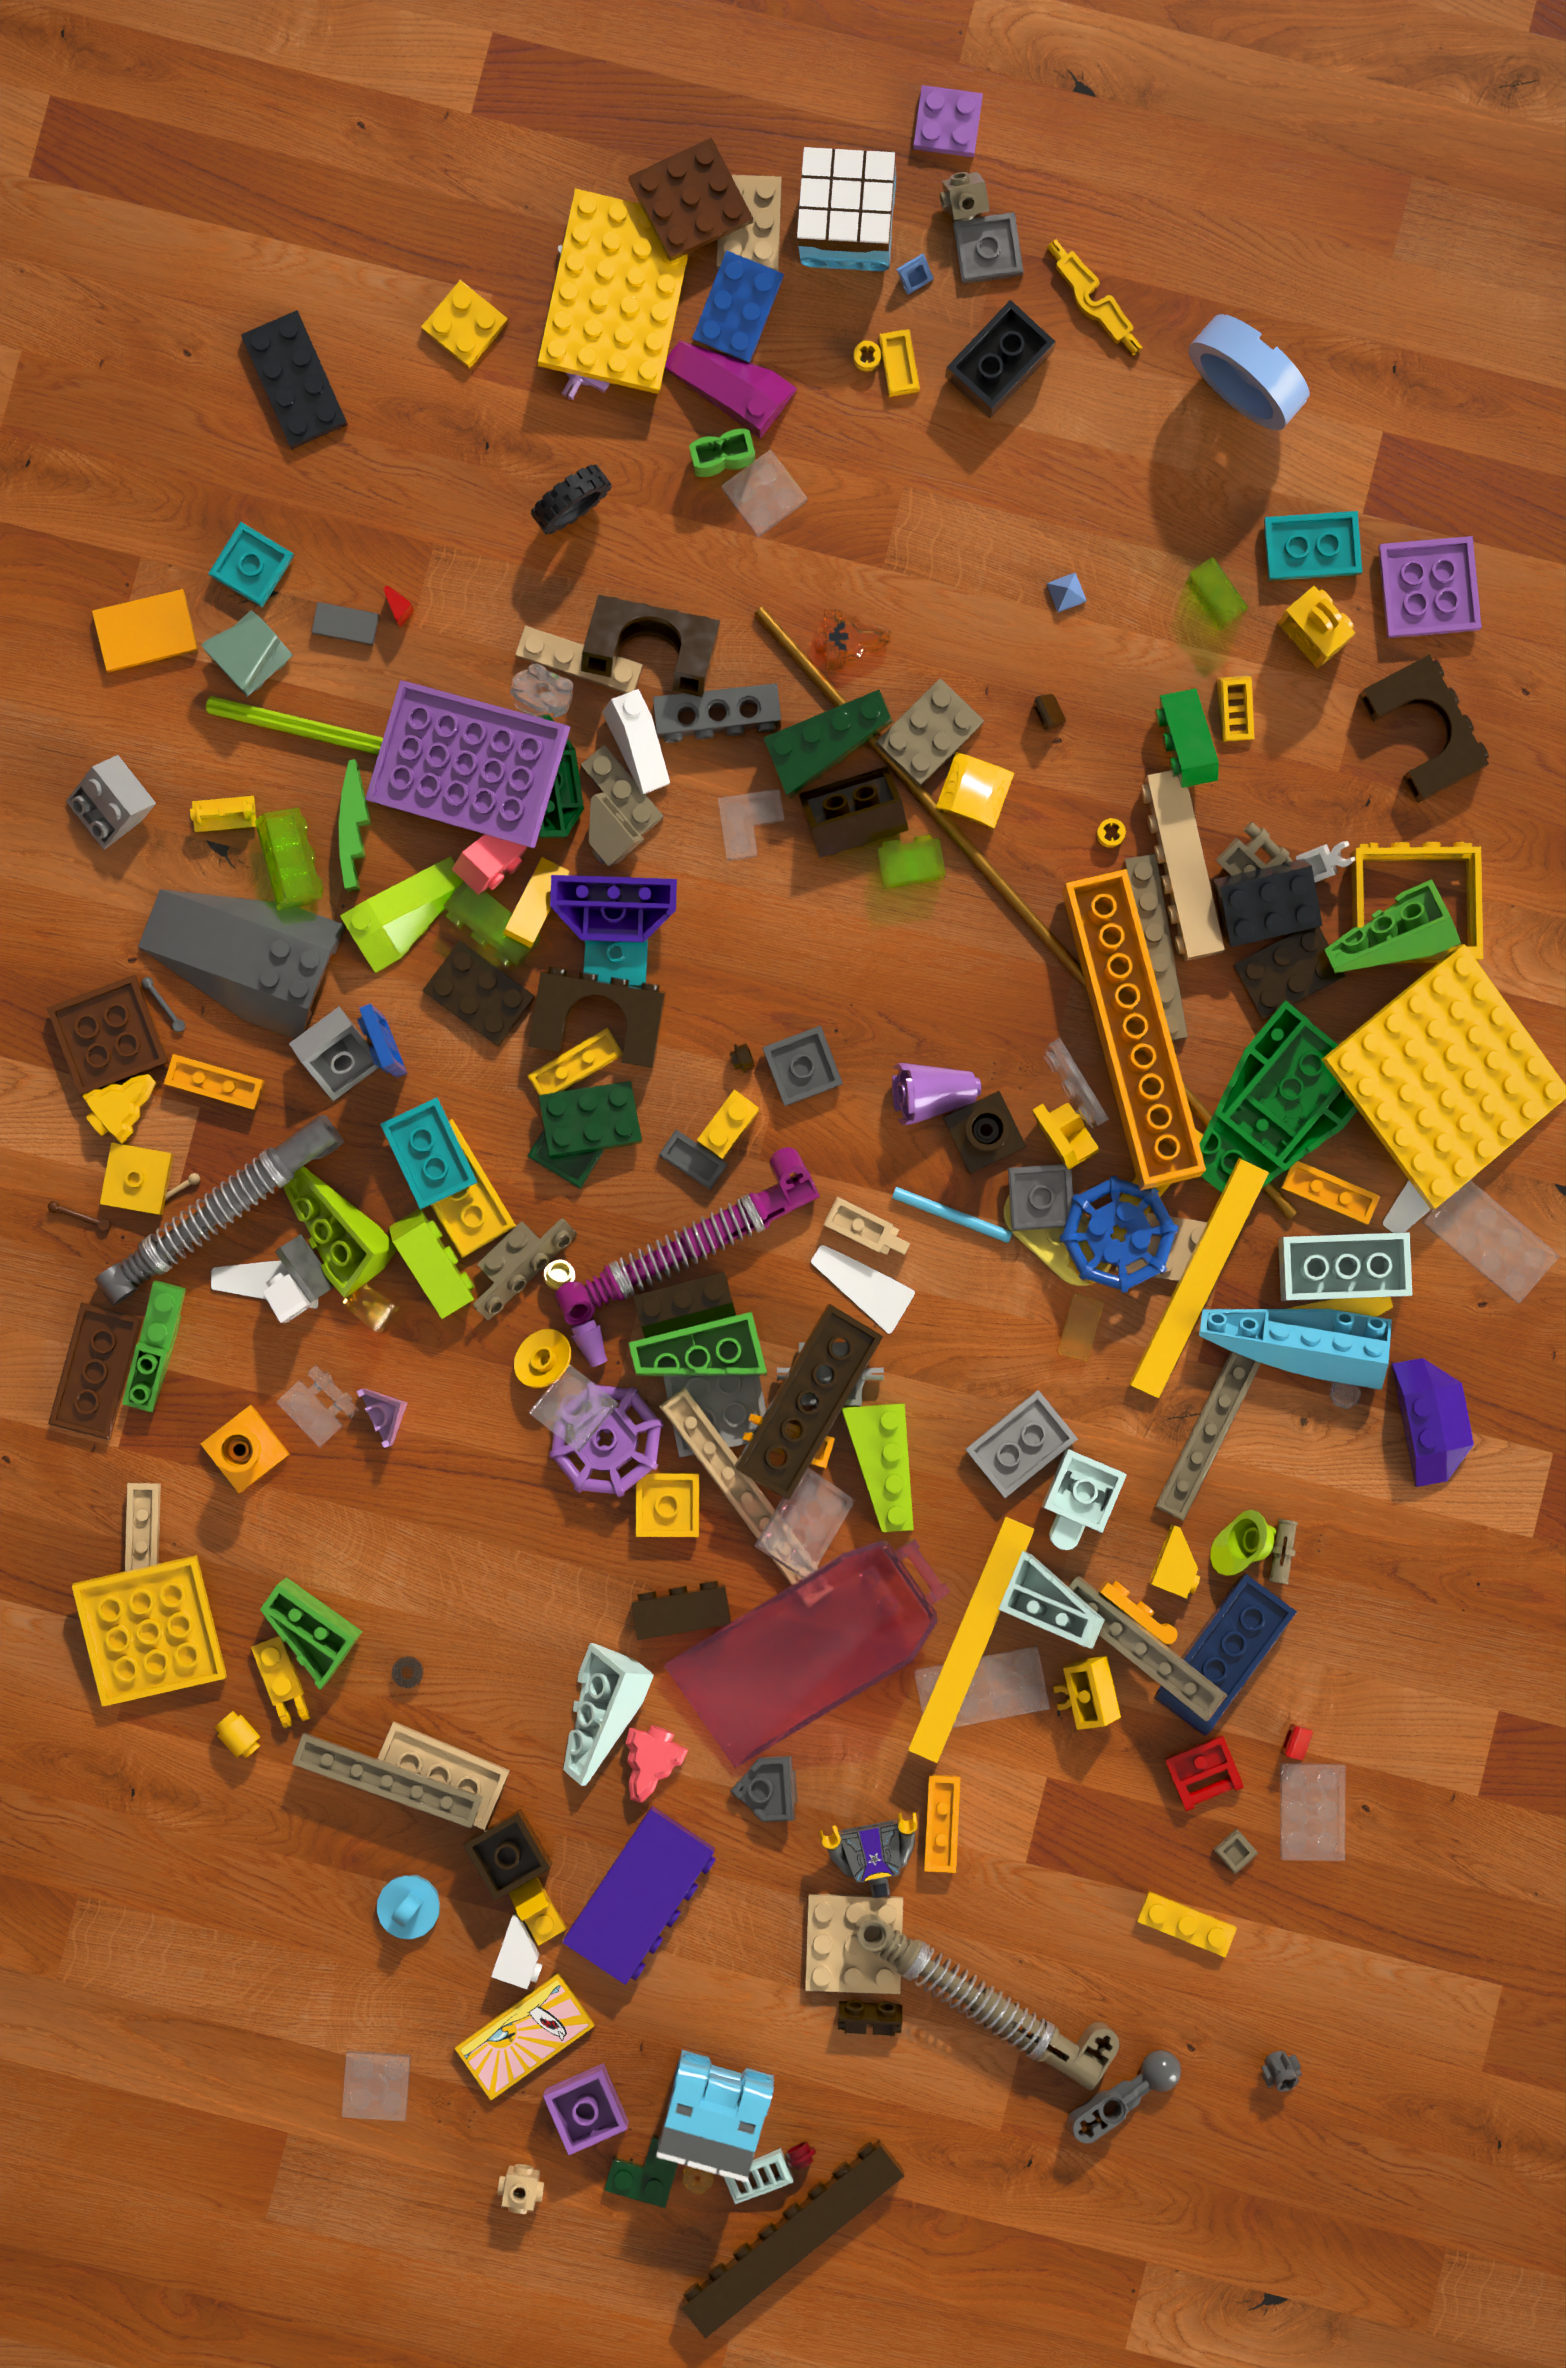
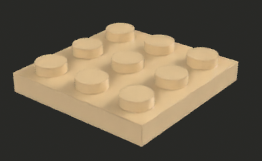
M808 1893L805 1991L900 1994L901 1975L898 1974L897 1968L893 1966V1962H887V1957L882 1959L880 1953L876 1955L860 1945L855 1935V1925L862 1916L874 1914L894 1928L893 1932L898 1930L900 1935H902L903 1897L884 1896L872 1898V1895ZM875 1925L867 1927L864 1931V1938L868 1940L877 1938L880 1928Z

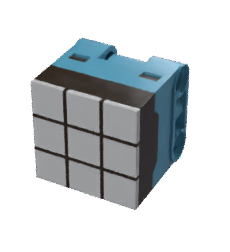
M804 147L797 232L800 263L802 265L814 268L886 271L890 268L891 232L896 190L895 152Z

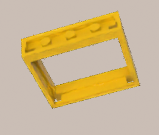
M1370 842L1369 844H1360V848H1355L1351 852V857L1355 856L1356 859L1351 864L1352 929L1364 926L1363 862L1466 861L1467 948L1477 962L1483 959L1481 847H1472V843L1455 842L1453 847H1441L1440 842L1422 843V847H1410L1408 842L1391 843V848H1378V843ZM1451 947L1433 956L1395 963H1438L1456 947Z

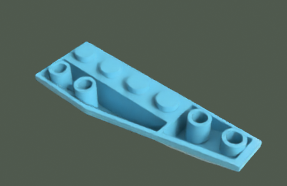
M1203 1309L1199 1336L1227 1350L1288 1372L1321 1380L1382 1390L1389 1364L1392 1320L1333 1309Z

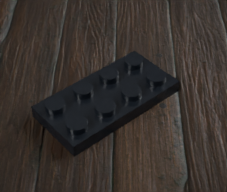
M298 310L241 334L291 449L348 425Z

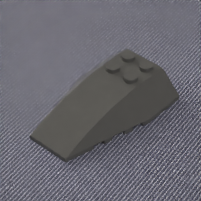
M160 889L138 948L241 1019L296 1039L308 1028L313 1012L310 1011L330 956L331 954L335 955L346 925L288 903Z

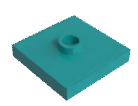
M240 522L208 575L263 608L295 555Z
M648 939L644 943L585 941L584 972L598 974V980L610 982L611 977L628 979L630 986L641 987L642 982H646Z

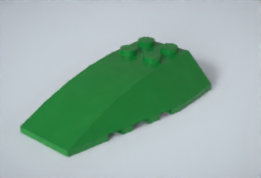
M1286 1000L1244 1049L1199 1143L1206 1168L1201 1177L1221 1193L1239 1158L1269 1172L1262 1186L1263 1188L1283 1171L1289 1169L1298 1160L1342 1130L1358 1111L1321 1060L1336 1048L1338 1044L1313 1025L1306 1016Z

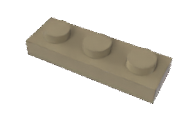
M605 745L580 764L599 789L609 796L641 836L664 818L647 795H641L636 782Z

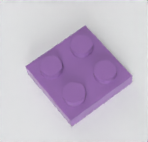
M922 85L913 149L974 158L983 93Z

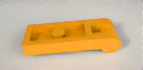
M1105 1581L1098 1589L1101 1594L1161 1642L1171 1644L1176 1641L1177 1630L1168 1623L1159 1624L1154 1620L1152 1616L1155 1612L1141 1600L1136 1605L1128 1599L1127 1596L1130 1592L1120 1583L1115 1581L1111 1585Z

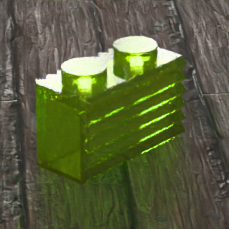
M1211 557L1189 573L1185 584L1190 585L1189 589L1193 590L1194 595H1197L1196 599L1200 600V605H1204L1203 610H1207V615H1211L1210 620H1214V625H1218L1217 630H1223L1242 617L1249 608L1214 557Z

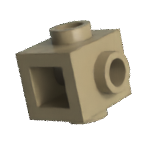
M959 172L951 175L950 179L942 181L944 192L939 193L940 203L943 211H948L954 220L967 221L973 219L976 214L990 211L986 184L978 172L969 174Z

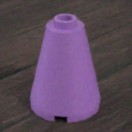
M898 1063L894 1066V1069H898L899 1072L898 1075L892 1076L893 1103L895 1111L901 1110L903 1118H898L903 1126L912 1125L975 1103L977 1096L981 1095L980 1079L975 1077L973 1072L909 1063Z

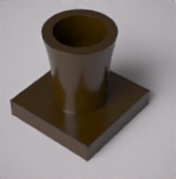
M1000 1091L943 1117L945 1125L969 1174L1026 1148ZM986 1124L992 1128L991 1135L984 1136L981 1134L980 1128L982 1125Z

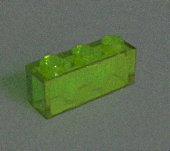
M300 808L262 814L255 820L277 910L314 904L322 898L323 884L321 878L316 874L314 867L315 853L312 846H309L306 836L308 830L305 817L301 816Z
M464 881L443 905L448 911V914L445 916L459 928L464 924L473 932L470 937L482 947H485L487 944L492 946L497 951L494 956L507 967L513 963L519 968L541 941V937L538 934L530 948L504 935L503 932L513 913L485 891L478 895Z

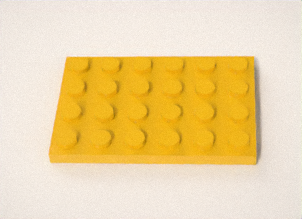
M575 189L537 366L659 394L688 254L671 262L669 261L641 204Z

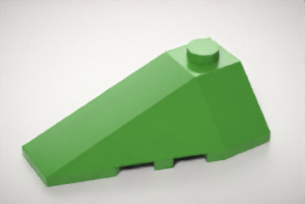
M1431 879L1402 892L1394 898L1396 903L1384 912L1379 909L1371 915L1373 920L1362 928L1355 927L1325 948L1324 950L1334 972L1338 973L1429 957L1461 944L1453 920L1433 880Z

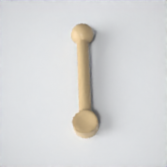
M197 1173L190 1174L188 1180L167 1192L166 1200L190 1185H198L200 1176Z

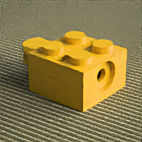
M1315 586L1288 607L1277 622L1317 669L1340 651L1355 634L1352 629L1354 625L1344 613L1340 614L1333 605L1331 597L1324 590L1321 589L1319 591Z

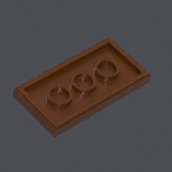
M81 1303L48 1424L111 1440L143 1318Z

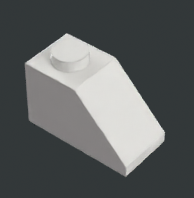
M281 1272L266 1282L269 1288L264 1290L263 1293L280 1323L289 1322L313 1305L308 1301L290 1274L284 1276Z
M515 1911L491 1977L528 1989L530 1981L537 1982L542 1964L537 1963L540 1955L525 1922L519 1919Z

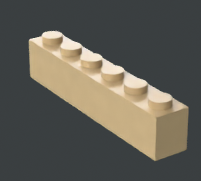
M1171 770L1147 775L1144 780L1145 784L1141 785V793L1144 803H1149L1152 815L1147 816L1151 834L1156 833L1158 845L1154 846L1157 863H1163L1165 875L1161 876V883L1164 894H1170L1172 905L1168 906V914L1171 924H1176L1179 936L1174 938L1178 955L1183 954L1184 961L1221 954L1225 949L1189 788H1181L1178 776L1173 777Z

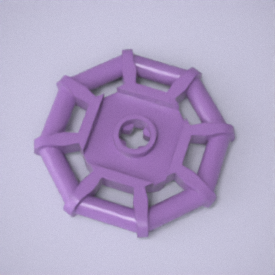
M593 1382L588 1384V1388L560 1410L556 1409L554 1413L556 1420L552 1450L549 1452L550 1459L555 1460L572 1482L575 1491L579 1493L590 1491L617 1494L620 1497L625 1495L624 1492L651 1470L657 1469L658 1464L656 1462L660 1431L664 1425L662 1420L655 1416L638 1394L637 1388L633 1386L631 1388L595 1385ZM600 1398L621 1400L618 1408H605L601 1406ZM591 1401L593 1408L579 1420L576 1419L573 1415ZM631 1405L644 1421L636 1426L626 1414ZM567 1424L575 1426V1438L571 1445H565ZM604 1431L606 1434L613 1433L614 1437L611 1439L612 1444L610 1446H599L598 1442L601 1440L599 1434ZM648 1432L644 1456L636 1452L639 1445L638 1435ZM576 1452L585 1464L581 1472L577 1470L567 1456ZM631 1459H635L640 1463L621 1478L618 1470ZM593 1470L610 1472L612 1481L590 1479Z

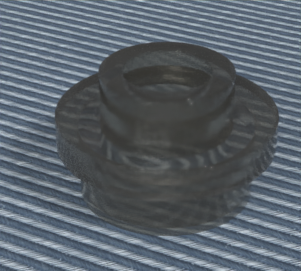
M402 1657L393 1665L392 1677L400 1687L412 1688L419 1684L423 1678V1666L414 1657ZM404 1667H410L413 1670L411 1678H405L402 1675Z

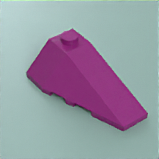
M679 341L666 358L665 370L759 439L762 438L797 391V388L772 370L683 341Z

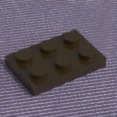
M1320 927L1295 932L1232 965L1261 1021L1273 1015L1285 1000L1292 1005L1345 977L1344 972H1334L1324 950L1329 944Z
M460 940L422 990L498 1047L535 998V995Z

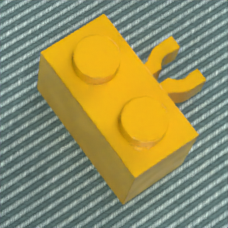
M1107 1656L1080 1659L1063 1668L1066 1683L1058 1684L1053 1689L1054 1693L1063 1692L1069 1695L1070 1698L1057 1704L1059 1711L1072 1706L1077 1730L1103 1727L1121 1718Z

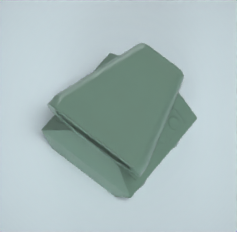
M252 610L233 627L207 639L201 644L205 652L247 697L253 691L258 690L263 685V682L276 670L283 668L286 661L293 656L271 628Z

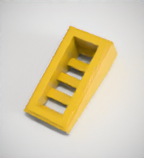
M1234 676L1217 678L1223 742L1254 739L1252 677ZM1242 686V692L1228 693V687ZM1243 699V705L1228 706V700ZM1244 712L1245 717L1229 718V713ZM1229 725H1246V730L1230 731Z

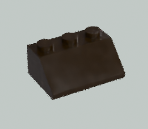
M887 766L798 794L819 858L835 855L840 851L863 846L869 842L892 837L909 830L902 800Z
M725 1272L633 1296L644 1338L737 1316Z

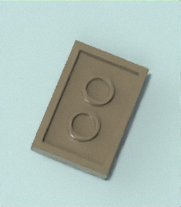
M940 678L876 741L875 745L920 788L985 721Z

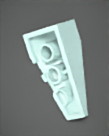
M595 1643L589 1644L579 1670L577 1682L582 1683L579 1701H574L573 1711L577 1712L575 1730L569 1732L563 1769L581 1786L587 1785L643 1704L654 1676L637 1660Z

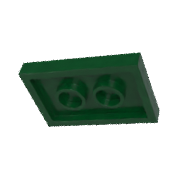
M631 1081L538 1095L549 1158L636 1145L642 1142Z

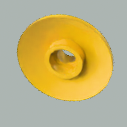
M543 1329L531 1334L522 1342L515 1355L514 1370L517 1378L531 1388H543L556 1382L564 1374L570 1362L571 1347L569 1341L562 1333L553 1329Z

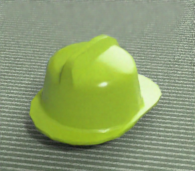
M1254 1510L1242 1512L1214 1539L1210 1554L1213 1568L1222 1575L1232 1576L1243 1571L1252 1562L1265 1559L1273 1549L1274 1536L1277 1533L1276 1529L1269 1526L1259 1512Z

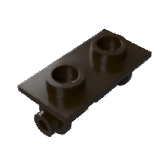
M839 2001L838 2030H844L846 2034H866L867 2024H873L872 2035L895 2036V2033L901 2034L903 2023L902 2005L891 2002Z

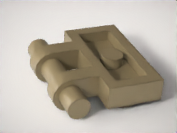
M1253 822L1248 823L1244 828V832L1251 837L1246 845L1236 837L1215 859L1231 876L1293 861L1289 857L1290 853L1283 846L1278 847L1269 838L1270 834L1264 828L1257 827ZM1260 847L1271 856L1266 864L1254 854Z

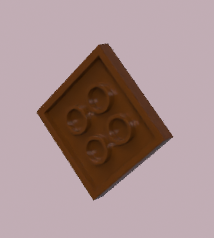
M712 138L634 173L628 178L670 262L753 223L754 218Z
M136 975L47 1008L79 1096L169 1063Z

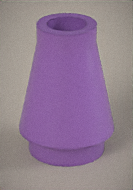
M594 1318L584 1324L571 1327L573 1332L571 1338L587 1359L590 1367L598 1366L608 1360L605 1355L600 1324L596 1325Z

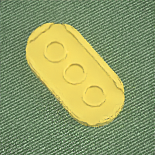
M1008 1196L1004 1205V1219L1012 1234L1063 1281L1076 1286L1090 1285L1067 1267L1072 1258L1064 1243L1060 1242L1059 1236L1063 1234L1064 1228L1012 1231L1010 1197ZM1083 1213L1077 1233H1086L1090 1219ZM1085 1242L1078 1243L1079 1247L1081 1248ZM1108 1264L1103 1272H1108L1111 1264Z

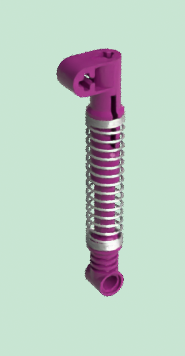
M791 1147L776 1151L769 1163L777 1184L757 1194L750 1192L746 1196L740 1197V1199L737 1198V1204L732 1206L731 1203H728V1209L726 1210L719 1207V1213L714 1215L710 1212V1218L708 1219L701 1216L700 1223L696 1224L692 1221V1227L687 1228L683 1226V1231L680 1234L674 1230L675 1241L672 1242L670 1237L665 1235L667 1245L663 1246L656 1239L657 1250L654 1251L651 1245L647 1244L649 1254L645 1255L638 1248L639 1259L636 1260L633 1254L629 1253L631 1263L627 1264L620 1257L621 1267L617 1261L609 1263V1265L604 1266L603 1272L599 1273L600 1278H597L595 1275L592 1277L594 1281L585 1280L586 1285H583L582 1282L572 1281L560 1286L556 1291L555 1298L565 1321L571 1325L584 1324L593 1316L596 1310L595 1306L603 1307L602 1302H605L607 1305L610 1303L608 1300L610 1298L613 1301H624L631 1296L633 1297L635 1292L632 1286L637 1285L641 1291H644L642 1281L646 1280L648 1285L652 1287V1276H655L659 1282H662L660 1272L664 1271L666 1276L670 1278V1267H673L677 1273H680L678 1263L682 1262L685 1268L688 1269L687 1258L690 1257L695 1264H698V1258L703 1257L707 1259L706 1254L710 1252L716 1255V1249L721 1248L725 1250L726 1244L729 1243L733 1246L734 1240L739 1239L743 1241L744 1235L747 1234L751 1237L752 1231L756 1230L759 1233L768 1228L771 1221L819 1198L820 1195L799 1153Z

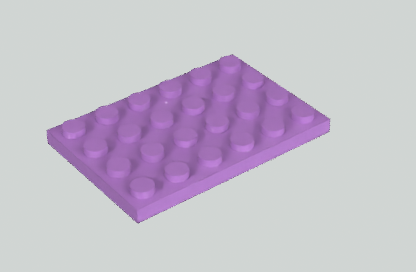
M400 680L365 800L535 849L570 727Z

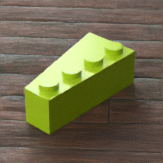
M905 1403L843 1407L842 1412L881 1531L914 1530Z

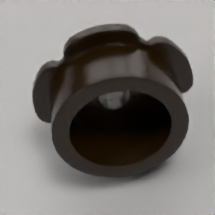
M737 1043L734 1044L735 1051L730 1052L732 1063L736 1070L741 1068L743 1073H747V1069L755 1067L747 1043L739 1046Z

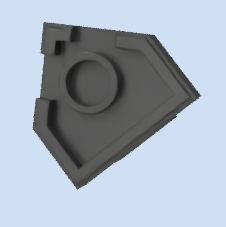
M792 1756L758 1758L741 1780L730 1790L762 1822L793 1821L796 1819L795 1803L798 1802L796 1770L792 1769Z

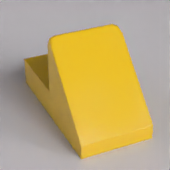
M538 1877L509 1892L519 1919L525 1921L538 1946L566 1930L567 1927Z

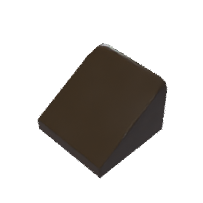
M1053 694L1040 695L1035 698L1033 707L1044 730L1048 731L1066 721Z

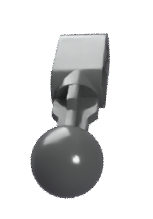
M1156 2050L1149 2053L1142 2062L1141 2074L1131 2081L1123 2080L1110 2090L1097 2093L1072 2111L1066 2121L1069 2133L1082 2143L1088 2144L1096 2141L1125 2119L1126 2114L1140 2104L1141 2097L1150 2090L1164 2092L1174 2088L1181 2077V2065L1178 2059L1172 2053L1165 2050ZM1115 2100V2111L1110 2115H1104L1103 2107L1105 2103ZM1093 2112L1101 2119L1100 2122L1095 2120L1096 2117L1092 2115ZM1083 2120L1087 2122L1086 2127L1088 2129L1085 2132L1081 2131L1080 2122Z

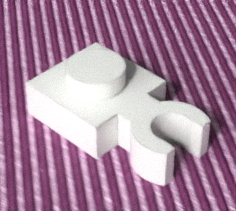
M1348 841L1340 842L1333 847L1331 852L1327 844L1295 857L1296 860L1305 859L1312 865L1315 882L1336 875L1338 873L1336 865L1346 867L1356 860L1355 856L1349 859L1341 856V849L1350 845Z

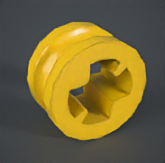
M862 341L855 347L853 354L855 366L863 372H872L877 369L881 361L879 346L872 341ZM866 350V353L871 350L874 352L873 362L868 363V360H866V363H863L861 361V351Z
M1114 818L1104 820L1097 829V839L1106 848H1114L1120 845L1126 834L1123 823ZM1113 825L1118 829L1116 835L1119 838L1115 841L1111 838L1108 841L1104 837L1106 831L1103 828L1109 826V829H1111Z

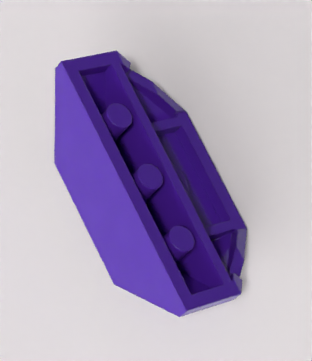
M551 875L550 907L581 941L644 943L676 911L677 879Z
M1424 1358L1392 1363L1391 1366L1415 1487L1446 1482L1474 1446L1462 1383Z

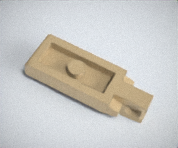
M839 1197L836 1198L823 1224L878 1253L881 1252L887 1255L889 1250L892 1249L905 1255L910 1246V1243L896 1237L899 1229L893 1227V1224Z

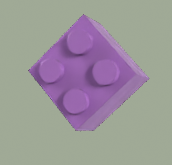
M604 2063L545 2089L543 2097L568 2155L623 2132L628 2128V2118Z

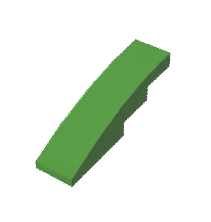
M355 759L348 761L341 793L339 814L340 862L344 888L348 893L360 890L354 860L366 857L359 827L371 825L359 765Z

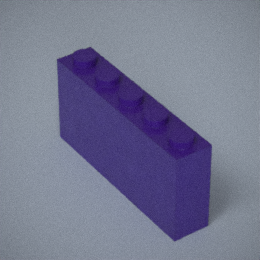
M651 1806L565 1935L562 1943L624 1985L627 1984L630 1978L636 1981L645 1967V1964L641 1961L647 1952L654 1954L663 1940L659 1934L665 1925L670 1928L681 1913L677 1907L683 1898L689 1901L696 1891L698 1884L694 1881L700 1872L706 1875L715 1862L716 1858L712 1856L715 1848Z

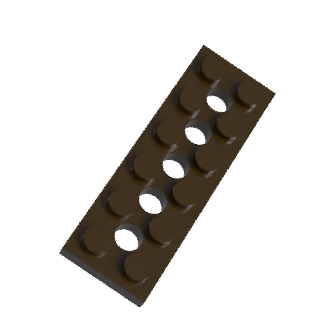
M827 1304L733 1468L782 1498L790 1500L883 1336L833 1305ZM838 1338L845 1340L848 1346L846 1354L842 1357L836 1356L832 1351V1344ZM823 1365L829 1367L832 1371V1378L827 1384L820 1383L816 1377L818 1368ZM806 1393H811L816 1398V1406L811 1411H806L801 1406V1398ZM791 1420L797 1421L801 1427L799 1436L794 1439L789 1438L785 1433V1426ZM778 1447L784 1451L785 1460L781 1465L774 1466L769 1460V1454L772 1449Z

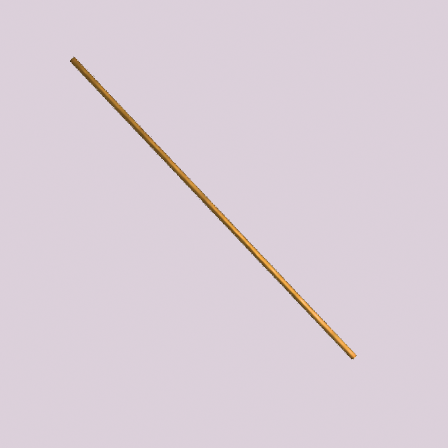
M765 607L759 608L754 615L834 706L838 707L847 703L848 701ZM878 735L869 740L867 743L1087 991L1081 965L946 812L943 809L941 811L935 809L937 802L923 786L919 788L875 745L879 739ZM1183 1082L1190 1109L1207 1127L1213 1115ZM1272 1182L1261 1188L1288 1220L1298 1212Z

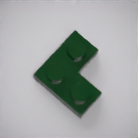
M653 2135L644 2166L613 2157L604 2191L665 2208L678 2163L656 2157L659 2137Z

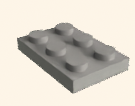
M1037 1390L965 1448V1450L1001 1495L1006 1498L1078 1440V1438L1041 1392Z

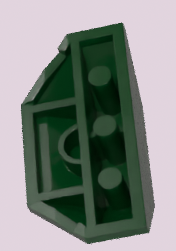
M531 715L555 722L550 715ZM568 738L538 838L567 837L584 810L576 749Z

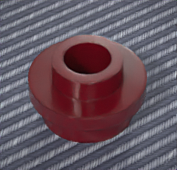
M807 2141L795 2145L785 2153L788 2159L786 2164L788 2167L795 2166L797 2170L808 2166L814 2161L812 2156L816 2153L815 2148L810 2147Z

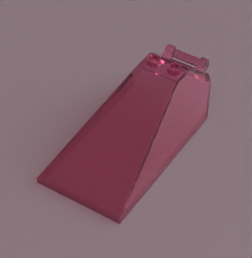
M915 1538L909 1540L895 1551L888 1541L881 1540L839 1555L664 1664L735 1768L913 1662L938 1622L937 1612L932 1604L950 1592L947 1585L939 1581L918 1550L920 1546ZM907 1556L931 1590L926 1595H924L901 1561Z

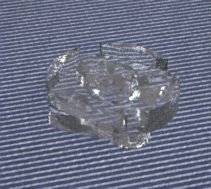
M531 664L528 670L520 671L513 677L510 695L514 696L513 703L515 706L531 716L543 718L544 713H554L553 718L560 717L570 708L573 697V683L567 678H562L553 672L547 671L540 664Z

